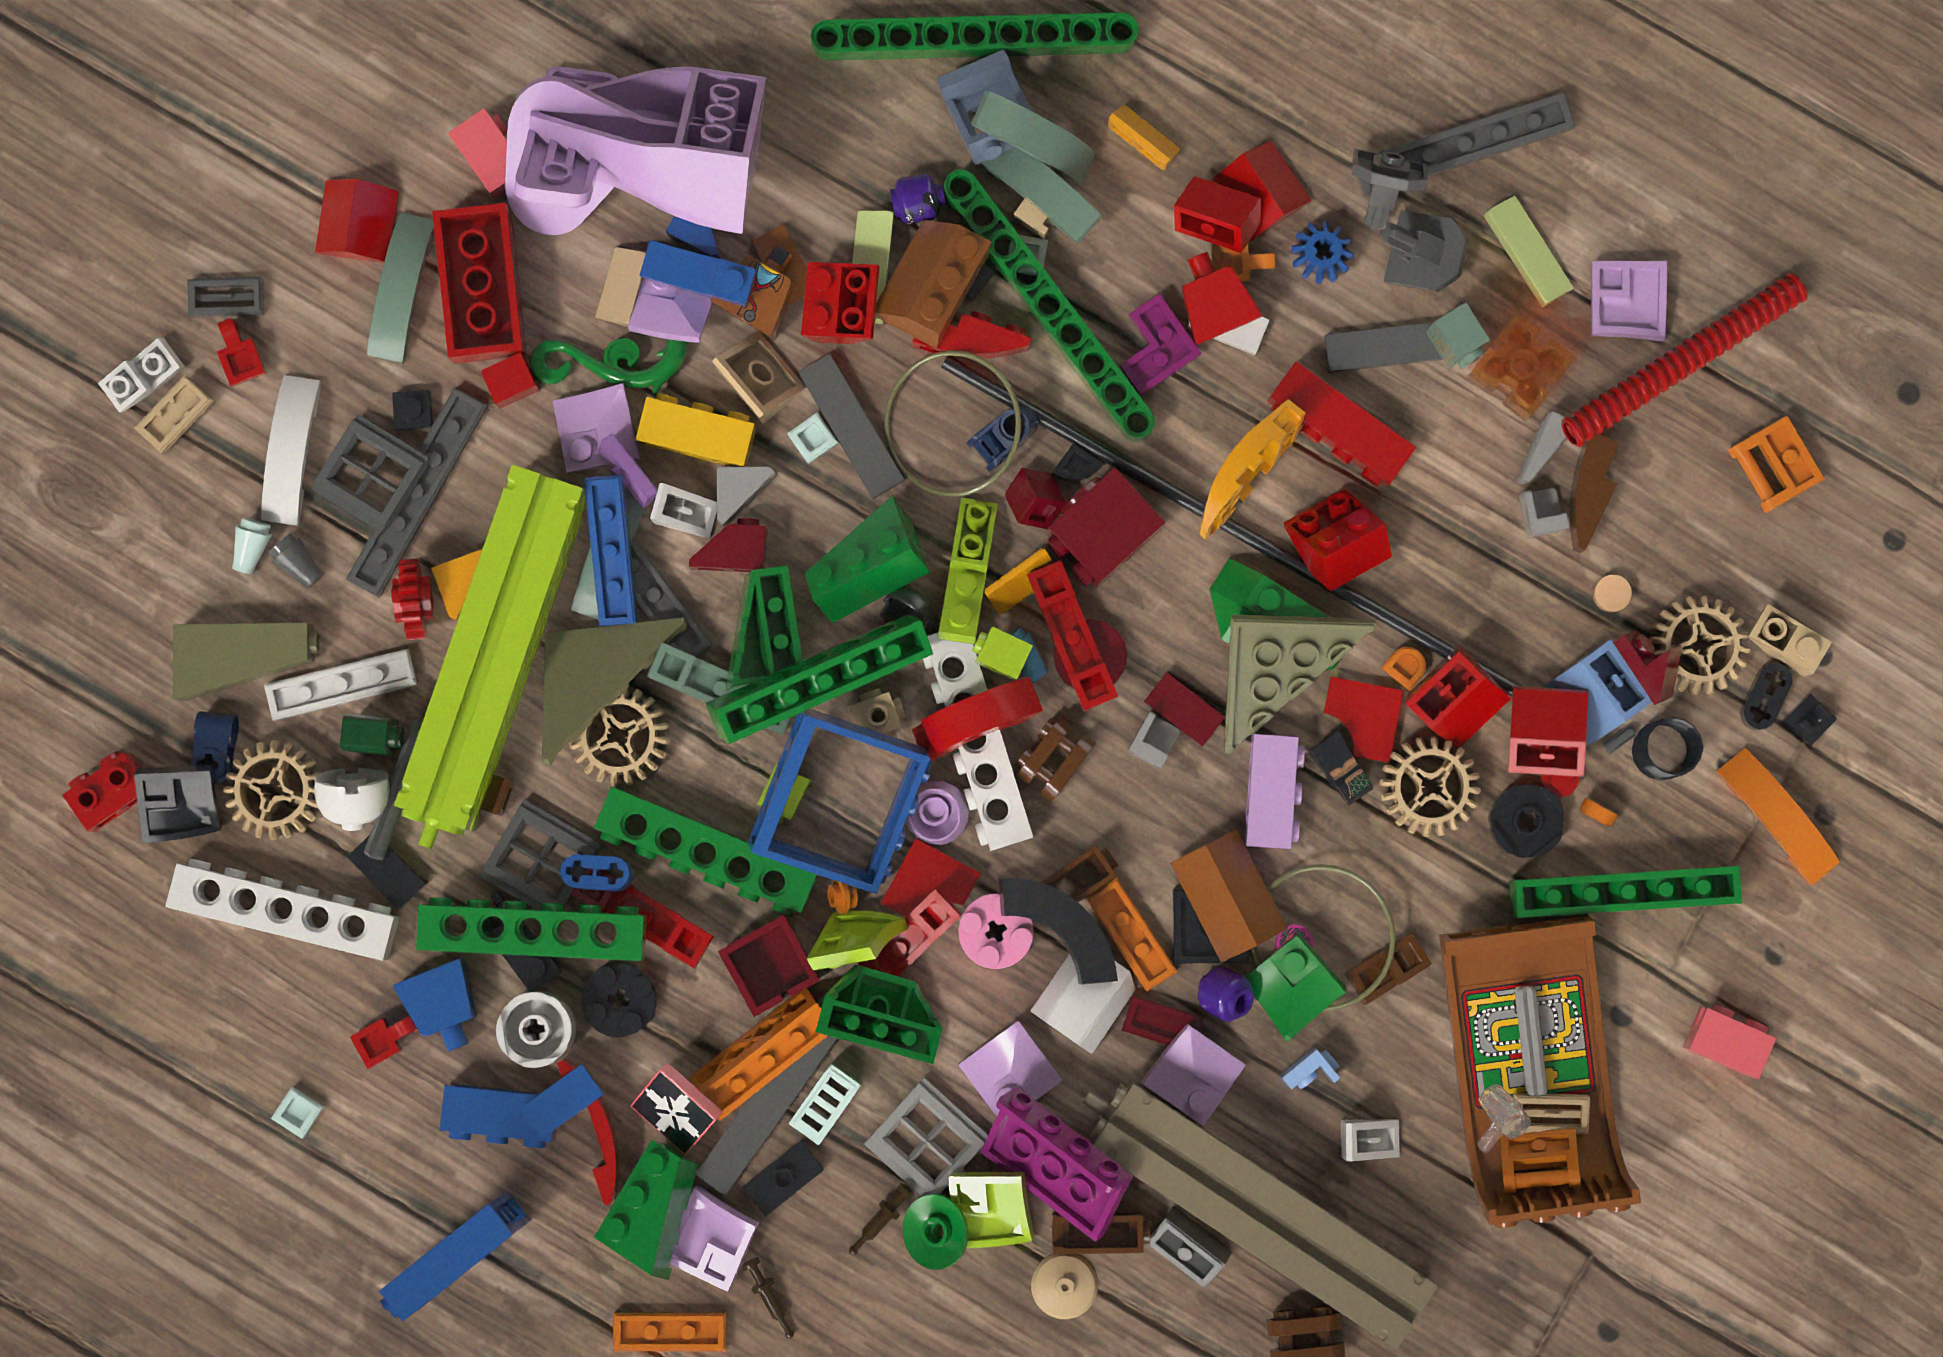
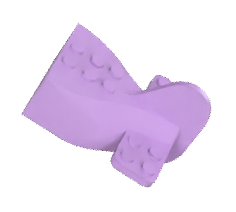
M552 67L548 69L545 77L538 78L523 88L517 96L509 116L505 190L513 213L525 226L535 232L545 235L565 234L578 227L608 193L616 187L678 218L698 225L742 234L759 155L766 77L698 67L662 68L619 79L613 74L576 68Z

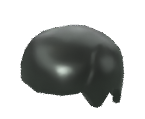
M903 586L889 593L883 599V602L886 604L881 610L880 615L885 624L909 614L921 620L926 635L934 626L935 611L929 598L920 590Z

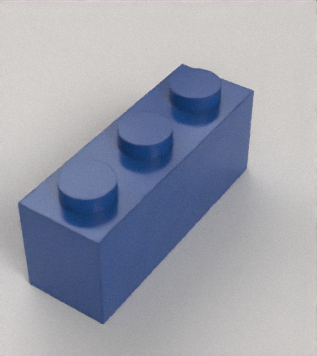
M459 1084L444 1085L439 1131H449V1138L471 1140L472 1134L486 1135V1142L508 1144L509 1138L524 1139L523 1146L545 1148L546 1142L556 1140L557 1128L541 1139L520 1109V1107L540 1093Z

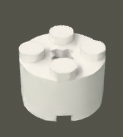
M545 991L524 993L513 998L502 1010L496 1024V1037L501 1050L514 1062L529 1068L543 1067L558 1061L570 1050L576 1034L575 1017L568 1004L561 997ZM534 1019H537L539 1025H544L545 1032L539 1035L540 1039H537L534 1033L529 1034L528 1027L534 1024Z

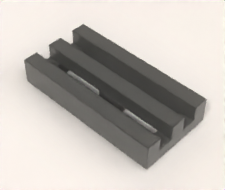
M263 278L187 279L188 316L190 318L264 315ZM253 287L254 293L196 295V289ZM254 301V306L196 308V303Z

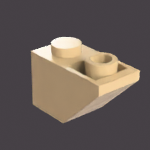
M1769 604L1765 605L1748 634V637L1771 658L1803 677L1814 674L1832 643Z

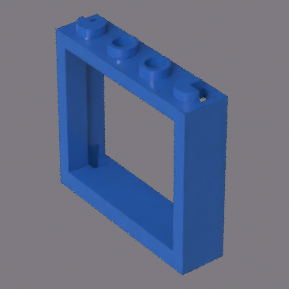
M813 709L797 714L748 839L751 853L877 894L880 884H884L886 878L890 877L892 864L889 862L894 850L899 851L903 844L906 833L903 826L907 816L912 817L917 809L919 796L916 793L920 783H925L930 776L928 771L932 762L926 748ZM815 727L910 758L866 869L773 839Z
M509 1192L504 1193L486 1205L379 1290V1293L383 1296L380 1300L385 1310L388 1309L394 1318L398 1316L403 1322L530 1222V1218Z

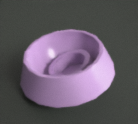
M930 781L920 785L916 793L919 796L917 809L912 817L907 816L906 819L909 830L918 840L929 845H944L954 841L964 832L968 822L969 807L964 795L955 786L944 781Z

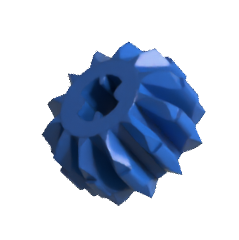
M1329 221L1322 222L1320 232L1313 222L1307 225L1309 235L1299 231L1295 238L1300 244L1292 245L1290 250L1292 254L1301 256L1293 261V267L1306 266L1301 275L1303 279H1307L1311 272L1316 273V284L1322 283L1324 273H1326L1331 283L1337 280L1336 270L1345 274L1349 267L1344 261L1352 260L1354 257L1352 251L1343 249L1351 244V238L1345 237L1339 240L1338 237L1343 230L1341 226H1337L1333 233L1328 232ZM1322 245L1326 246L1329 249L1327 256L1330 259L1327 260L1326 256L1322 260L1318 259L1315 256L1317 249L1314 246H1318V249Z

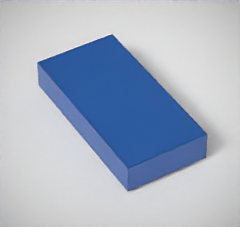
M581 1064L520 1107V1109L542 1139L602 1097L604 1093L585 1065Z

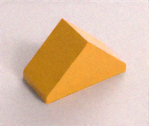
M482 550L431 568L448 615L458 621Z

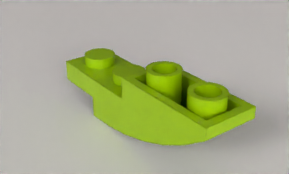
M961 498L938 639L975 645L998 503Z

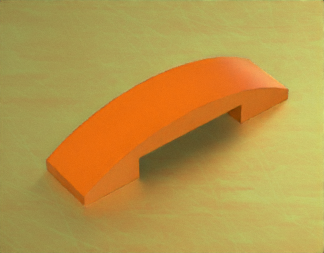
M1746 748L1741 749L1715 771L1735 796L1745 802L1788 854L1787 859L1810 886L1840 863L1831 847L1799 805Z

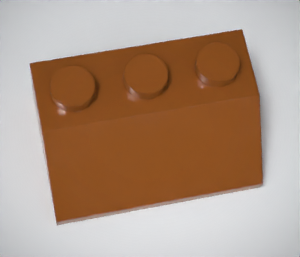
M923 220L876 303L875 317L936 349L987 260L991 241L959 224Z

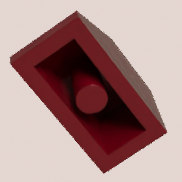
M738 518L737 524H728L689 559V567L691 570L749 573L751 570L765 569L768 529L766 526L759 525V519Z

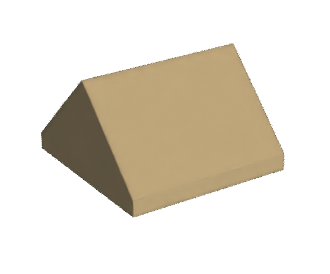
M760 332L718 355L712 361L716 370L762 424L806 388Z

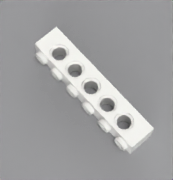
M939 633L927 636L934 654L924 658L923 661L926 669L933 667L937 678L936 682L930 683L937 704L944 702L945 707L953 704L955 697L959 694L965 693L973 696L987 690L980 665L975 663L977 655L972 652L973 644L938 639ZM951 658L960 660L964 666L962 675L954 679L946 677L942 671L944 662ZM1000 730L985 735L986 743L982 748L973 750L964 744L958 747L959 752L953 754L958 774L966 773L970 788L963 789L970 811L977 809L981 823L976 824L975 828L981 846L988 844L990 851L1033 838ZM989 764L996 769L997 778L994 783L982 785L976 780L975 771L980 765ZM995 799L1004 801L1008 807L1007 816L1000 821L990 819L986 813L988 803Z
M189 858L188 865L176 863L165 906L167 908L381 961L389 960L399 921L398 916L390 915L391 907L369 903V907L366 909L354 906V898L333 894L332 900L318 897V889L297 885L296 891L282 888L283 881L261 876L260 882L246 879L247 872L225 867L224 873L210 870L211 863ZM210 880L217 882L220 888L219 896L214 901L208 900L204 895V887ZM246 889L252 890L256 896V903L250 910L244 909L240 904V895ZM281 898L288 899L292 904V912L286 919L280 918L275 909L277 902ZM319 906L323 907L328 913V922L322 928L316 927L311 919L313 911ZM355 915L362 918L365 924L363 933L358 937L352 936L347 928L348 921Z

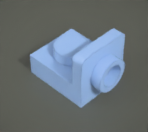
M1312 1047L1284 1070L1279 1077L1291 1090L1296 1086L1303 1089L1318 1076L1315 1070L1319 1067L1335 1083L1340 1079L1335 1072L1340 1066L1326 1049L1319 1053L1317 1049Z

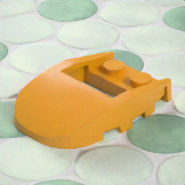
M1289 399L1247 432L1219 469L1209 492L1200 522L1199 535L1203 539L1208 540L1231 517L1236 509L1234 505L1238 499L1244 502L1254 490L1249 484L1261 471L1267 475L1276 465L1282 454L1296 441L1306 412Z

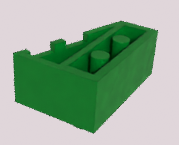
M891 496L804 574L813 601L828 619L834 623L926 575L930 571L911 519L895 498Z
M788 565L751 570L744 576L726 690L738 689L803 660Z
M651 1139L594 1238L650 1276L669 1280L672 1268H669L674 1246L679 1243L681 1233H678L683 1210H687L698 1163L670 1145Z

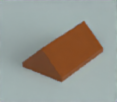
M1237 829L1170 863L1221 963L1262 944L1288 929Z

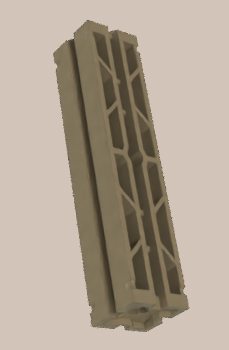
M1131 1080L1127 1086L1120 1083L1108 1102L1092 1091H1089L1082 1103L1099 1114L1088 1132L1089 1136L1092 1137L1090 1141L1092 1145L1109 1158L1117 1161L1126 1171L1398 1350L1411 1330L1413 1321L1419 1312L1423 1311L1438 1288V1285Z

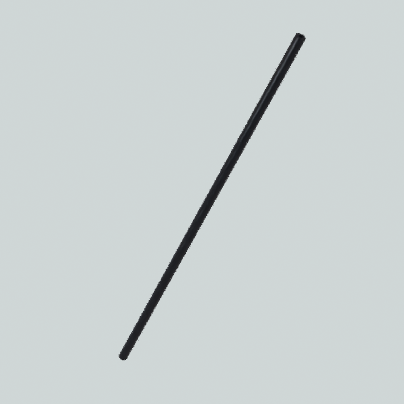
M946 357L941 366L942 369L1011 409L1014 408L1010 394L1005 387L953 357ZM1016 394L1019 406L1032 409L1038 417L1039 425L1070 443L1076 444L1089 454L1115 467L1122 473L1202 518L1206 503ZM1229 518L1221 526L1220 529L1439 656L1446 658L1455 649L1454 646L1346 584L1330 591L1309 572L1301 558L1232 518ZM1474 659L1511 697L1513 695V686L1523 687Z

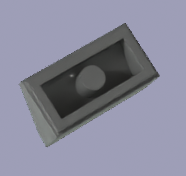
M1172 1207L1150 1235V1244H1148L1203 1288L1226 1265L1231 1255L1229 1248L1176 1207Z

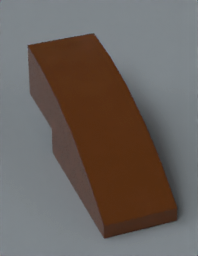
M1594 434V438L1590 441L1585 440V444L1582 446L1572 480L1569 504L1570 533L1573 551L1577 553H1582L1587 549L1617 486V483L1604 476L1620 444L1601 434Z

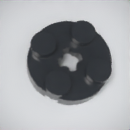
M1532 784L1516 785L1502 792L1494 801L1488 815L1490 832L1496 844L1506 853L1518 858L1539 857L1550 852L1561 839L1564 827L1563 820H1565L1563 807L1557 797L1549 790ZM1522 811L1526 815L1535 814L1536 819L1532 822L1535 828L1532 831H1529L1527 828L1520 829L1518 827L1520 822L1518 815Z
M613 963L599 968L588 978L582 991L581 1004L585 1019L595 1030L606 1036L620 1038L639 1032L651 1021L657 1006V994L652 981L642 969L628 963ZM618 989L624 990V997L630 999L629 1005L621 1006L620 1011L614 1010V1003L609 1001L610 994L615 995Z

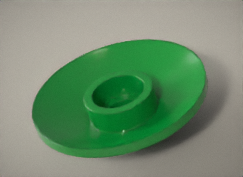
M930 1194L918 1198L908 1208L903 1220L902 1233L905 1246L911 1257L921 1266L932 1270L945 1269L958 1262L964 1254L968 1243V1225L960 1207L944 1195ZM940 1226L943 1227V1236L940 1233Z

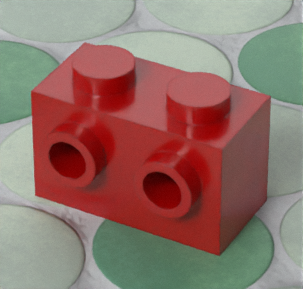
M1193 176L1174 204L1175 231L1242 253L1261 224V198Z
M118 751L109 754L99 762L100 769L90 776L87 772L77 776L68 784L71 789L62 794L87 832H97L137 804L134 773L136 768L142 767L132 753L123 752L120 754Z

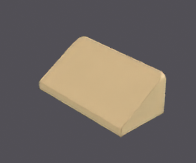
M615 247L595 318L628 327L643 280L639 275L646 255L645 252Z

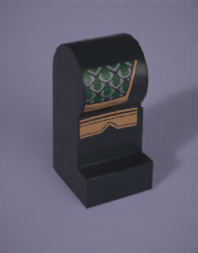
M1339 731L1332 733L1307 751L1332 787L1334 786L1348 806L1374 789L1369 778L1346 746V742Z

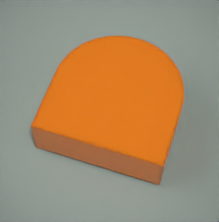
M1402 647L1393 652L1380 669L1409 692L1424 675L1426 661L1419 650L1413 647Z

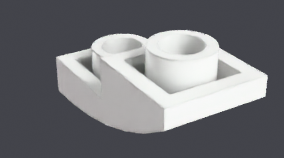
M157 338L131 361L121 363L98 384L117 410L122 413L156 391L182 371L185 366L164 338Z

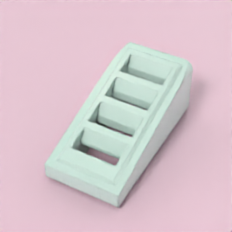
M831 1063L793 1116L789 1125L819 1145L862 1083L834 1063ZM830 1077L848 1089L845 1096L827 1084ZM822 1089L840 1102L837 1107H834L818 1095ZM813 1101L831 1113L828 1120L810 1108ZM805 1113L823 1126L819 1132L801 1120Z

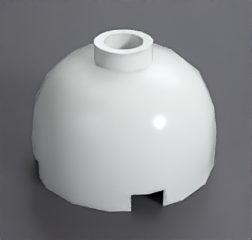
M345 768L325 771L315 776L314 795L316 805L322 815L329 821L342 824L343 830L357 831L364 829L365 823L376 820L383 813L388 803L390 783L388 782V774L384 771L358 768V774H346Z

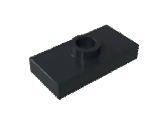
M801 1140L742 1188L766 1217L825 1169Z

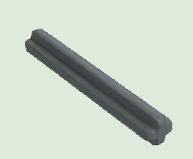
M414 718L411 722L389 782L390 793L388 803L383 813L375 820L364 849V854L370 858L383 860L402 811V808L394 806L398 792L402 789V780L423 719Z

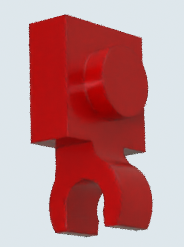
M232 318L217 323L227 348L216 352L229 385L234 387L267 374L254 339L250 338L242 341L238 325Z
M410 1016L392 1026H389L386 1018H382L353 1034L350 1038L366 1068L370 1069L402 1051L403 1049L398 1040L418 1030Z

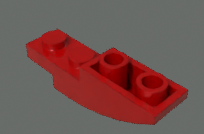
M972 311L970 316L962 313L957 327L949 325L936 349L915 337L912 344L913 348L930 353L956 350L970 352L982 358H996L1029 351L1032 338L1027 337V331L1021 327L1006 324V327L1003 328L991 324V317ZM951 356V357H957V358H966V357H961V356Z

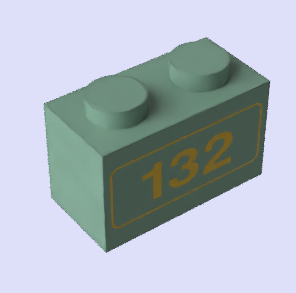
M1466 302L1436 320L1425 332L1448 369L1457 364L1461 370L1480 359V356L1485 354L1483 347L1490 341Z

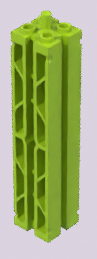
M513 464L507 477V486L503 488L402 780V789L398 792L394 806L403 809L401 816L425 823L418 845L429 849L433 848L439 829L456 835H464L465 830H476L482 802L493 774L495 775L583 520L582 513L587 508L585 490L583 488L555 478L543 476L540 473Z

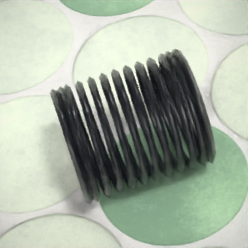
M1670 717L1650 723L1638 732L1633 741L1632 756L1640 772L1651 779L1661 781L1685 775L1695 769L1701 760L1704 747L1702 737L1693 724L1686 719ZM1662 725L1673 728L1680 733L1685 741L1687 750L1685 762L1675 773L1663 771L1649 757L1647 747L1649 736L1657 726Z

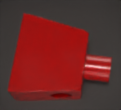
M1208 252L1201 253L1187 260L1195 280L1183 285L1181 288L1195 345H1199L1262 317L1260 310L1231 266L1215 271Z

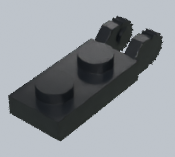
M497 890L491 895L492 901L496 907L503 908L506 899ZM489 918L486 922V930L491 936L499 937L504 931V924L502 923L497 927ZM525 922L523 925L525 935L528 938L536 939L537 936ZM502 954L529 992L538 991L562 973V970L552 957Z

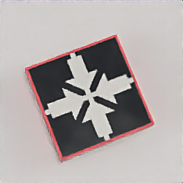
M668 1062L657 1072L630 1105L685 1156L723 1113L720 1108Z

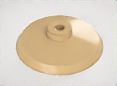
M1051 1254L1038 1264L1031 1280L1032 1295L1038 1307L1049 1316L1058 1319H1072L1085 1313L1094 1303L1098 1292L1097 1275L1092 1265L1078 1254Z

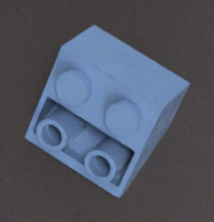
M1611 639L1601 643L1544 685L1545 688L1588 690L1587 745L1592 744L1617 728L1652 702Z

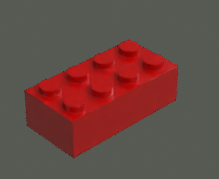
M507 203L432 211L448 358L454 364L509 358L520 352L523 356H527L511 209Z

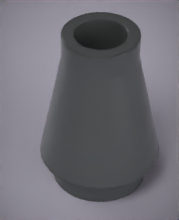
M291 533L268 552L274 559L272 563L299 581L305 588L309 587L322 575V572L315 565L300 537L296 539Z

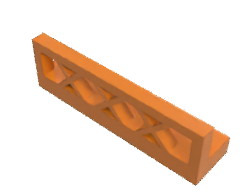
M808 988L790 997L689 1077L690 1082L723 1111L718 1118L719 1121L827 1037V1035L815 1032L822 1008Z

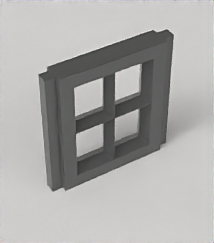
M357 414L317 475L311 490L384 534L387 528H390L425 472L430 458ZM358 438L380 451L370 469L348 456ZM386 456L408 468L398 486L376 473ZM343 462L366 475L356 492L333 479ZM371 479L394 492L383 510L361 497Z
M524 799L488 858L479 877L520 901L526 902L527 905L534 909H541V903H563L564 909L572 896L571 892L574 888L563 882L556 896H553L532 884V880L541 865L561 876L560 867L545 859L555 841L580 855H596L601 843ZM525 823L549 837L539 855L515 841ZM510 848L535 861L525 879L501 865ZM578 862V867L571 869L570 875L576 877L578 882L586 868L581 867V862Z

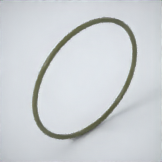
M956 350L930 354L912 364L897 380L889 395L884 417L886 443L898 469L917 487L929 493L946 497H959L976 493L995 482L1008 468L1016 453L1021 434V413L1016 394L1004 374L995 365L978 355ZM944 356L970 358L991 369L1007 388L1015 411V436L1007 459L1000 469L987 481L962 491L938 490L914 478L900 462L890 435L891 408L901 384L920 365Z
M1333 865L1303 866L1289 871L1276 879L1267 888L1269 893L1280 883L1296 874L1312 870L1335 871L1356 879L1368 888L1381 904L1388 921L1390 934L1389 951L1385 965L1377 979L1369 988L1355 998L1339 1004L1329 1005L1323 1011L1342 1009L1367 997L1386 976L1395 950L1393 919L1381 894L1360 875ZM1254 947L1250 949V954L1254 966L1259 964Z

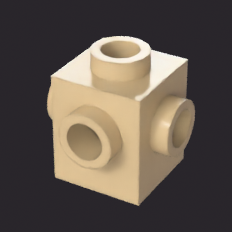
M880 688L859 695L861 702L847 707L852 723L897 738L896 731L902 729L900 720L906 718L899 697L892 699L889 692L882 694ZM878 710L885 713L884 720L879 723L873 722L872 714Z

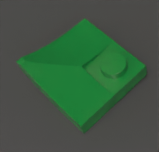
M1299 932L1244 975L1252 985L1253 996L1268 1014L1286 1042L1346 993L1347 990L1343 982Z

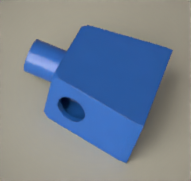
M464 958L454 960L393 985L395 992L423 1037L440 1032L448 1052L469 1044L461 1023L477 1016Z

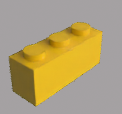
M657 393L656 399L646 397L635 439L638 444L729 467H747L756 432L755 424L749 422L750 416L733 411H728L727 416L713 413L714 407L696 402L692 403L691 408L678 405V398Z

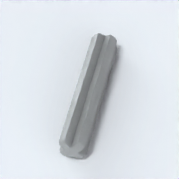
M1521 985L1515 988L1525 1086L1526 1092L1529 1095L1538 1096L1546 1094L1548 1089L1537 992L1533 985Z

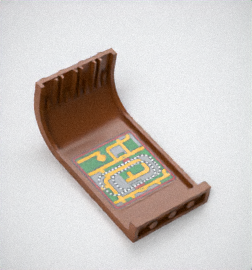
M1588 914L1439 934L1462 1123L1470 1171L1480 1208L1490 1225L1495 1224L1498 1228L1513 1227L1518 1224V1221L1533 1219L1534 1222L1553 1221L1556 1215L1570 1214L1573 1217H1585L1593 1214V1210L1605 1208L1613 1212L1626 1211L1631 1208V1205L1641 1203L1640 1190L1627 1171L1616 1131L1592 937L1596 936L1595 922ZM1521 985H1533L1537 992L1548 1089L1546 1094L1588 1095L1590 1097L1588 1134H1576L1581 1187L1570 1188L1569 1184L1521 1188L1516 1189V1193L1505 1194L1500 1135L1515 1134L1512 1131L1513 1093H1527L1515 998V988ZM1523 1104V1108L1581 1109V1105ZM1522 1117V1123L1580 1124L1581 1118ZM1567 1166L1515 1171V1174L1567 1169Z

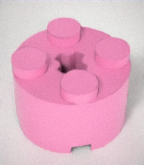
M1000 894L985 895L974 900L962 914L958 930L960 944L966 955L976 964L990 969L1006 968L1020 961L1028 952L1033 939V923L1031 919L1020 916H1001ZM995 921L997 925L1005 924L1006 930L1002 932L1003 940L997 942L994 937L990 939L986 937L985 933L990 930L989 922Z

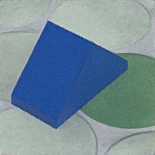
M676 216L673 217L666 229L669 238L698 254L720 259L712 228L698 225Z

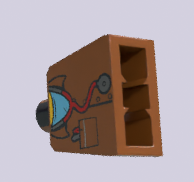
M774 245L764 263L750 255L744 258L740 264L754 268L757 271L746 307L713 297L710 301L775 340L796 285L794 281L783 275L793 255Z

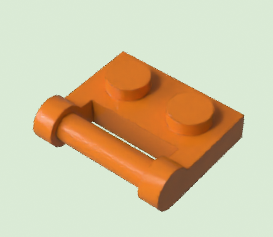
M1788 416L1783 417L1728 449L1732 459L1737 458L1761 498L1762 503H1760V506L1764 513L1771 511L1825 479ZM1757 445L1784 488L1783 491L1776 495L1749 451Z
M1575 1128L1500 1135L1505 1194L1516 1193V1189L1567 1184H1569L1570 1188L1581 1187ZM1567 1166V1169L1515 1174V1171Z

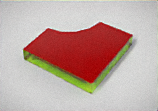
M1330 676L1323 714L1337 719L1346 728L1352 742V755L1354 757L1389 764L1403 690Z
M915 838L880 904L907 917L937 888L949 902L964 906L981 873Z

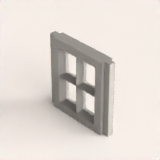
M923 1078L864 1145L922 1197L930 1194H940L949 1185V1175L952 1172H960L983 1147L988 1135L926 1078ZM919 1102L940 1119L928 1135L906 1117ZM901 1122L921 1140V1143L909 1156L887 1138ZM946 1125L966 1143L965 1147L954 1159L932 1141ZM927 1146L948 1164L935 1180L914 1162Z

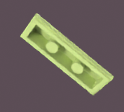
M1516 196L1486 211L1483 215L1542 308L1574 289Z
M858 211L852 263L878 264L880 266L877 291L878 301L888 280L894 211ZM875 317L876 324H883V320Z

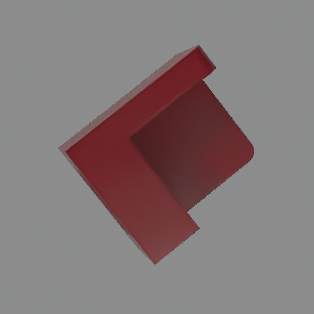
M1023 467L1005 492V497L1018 524L1047 530L1066 503L1054 477L1050 473Z

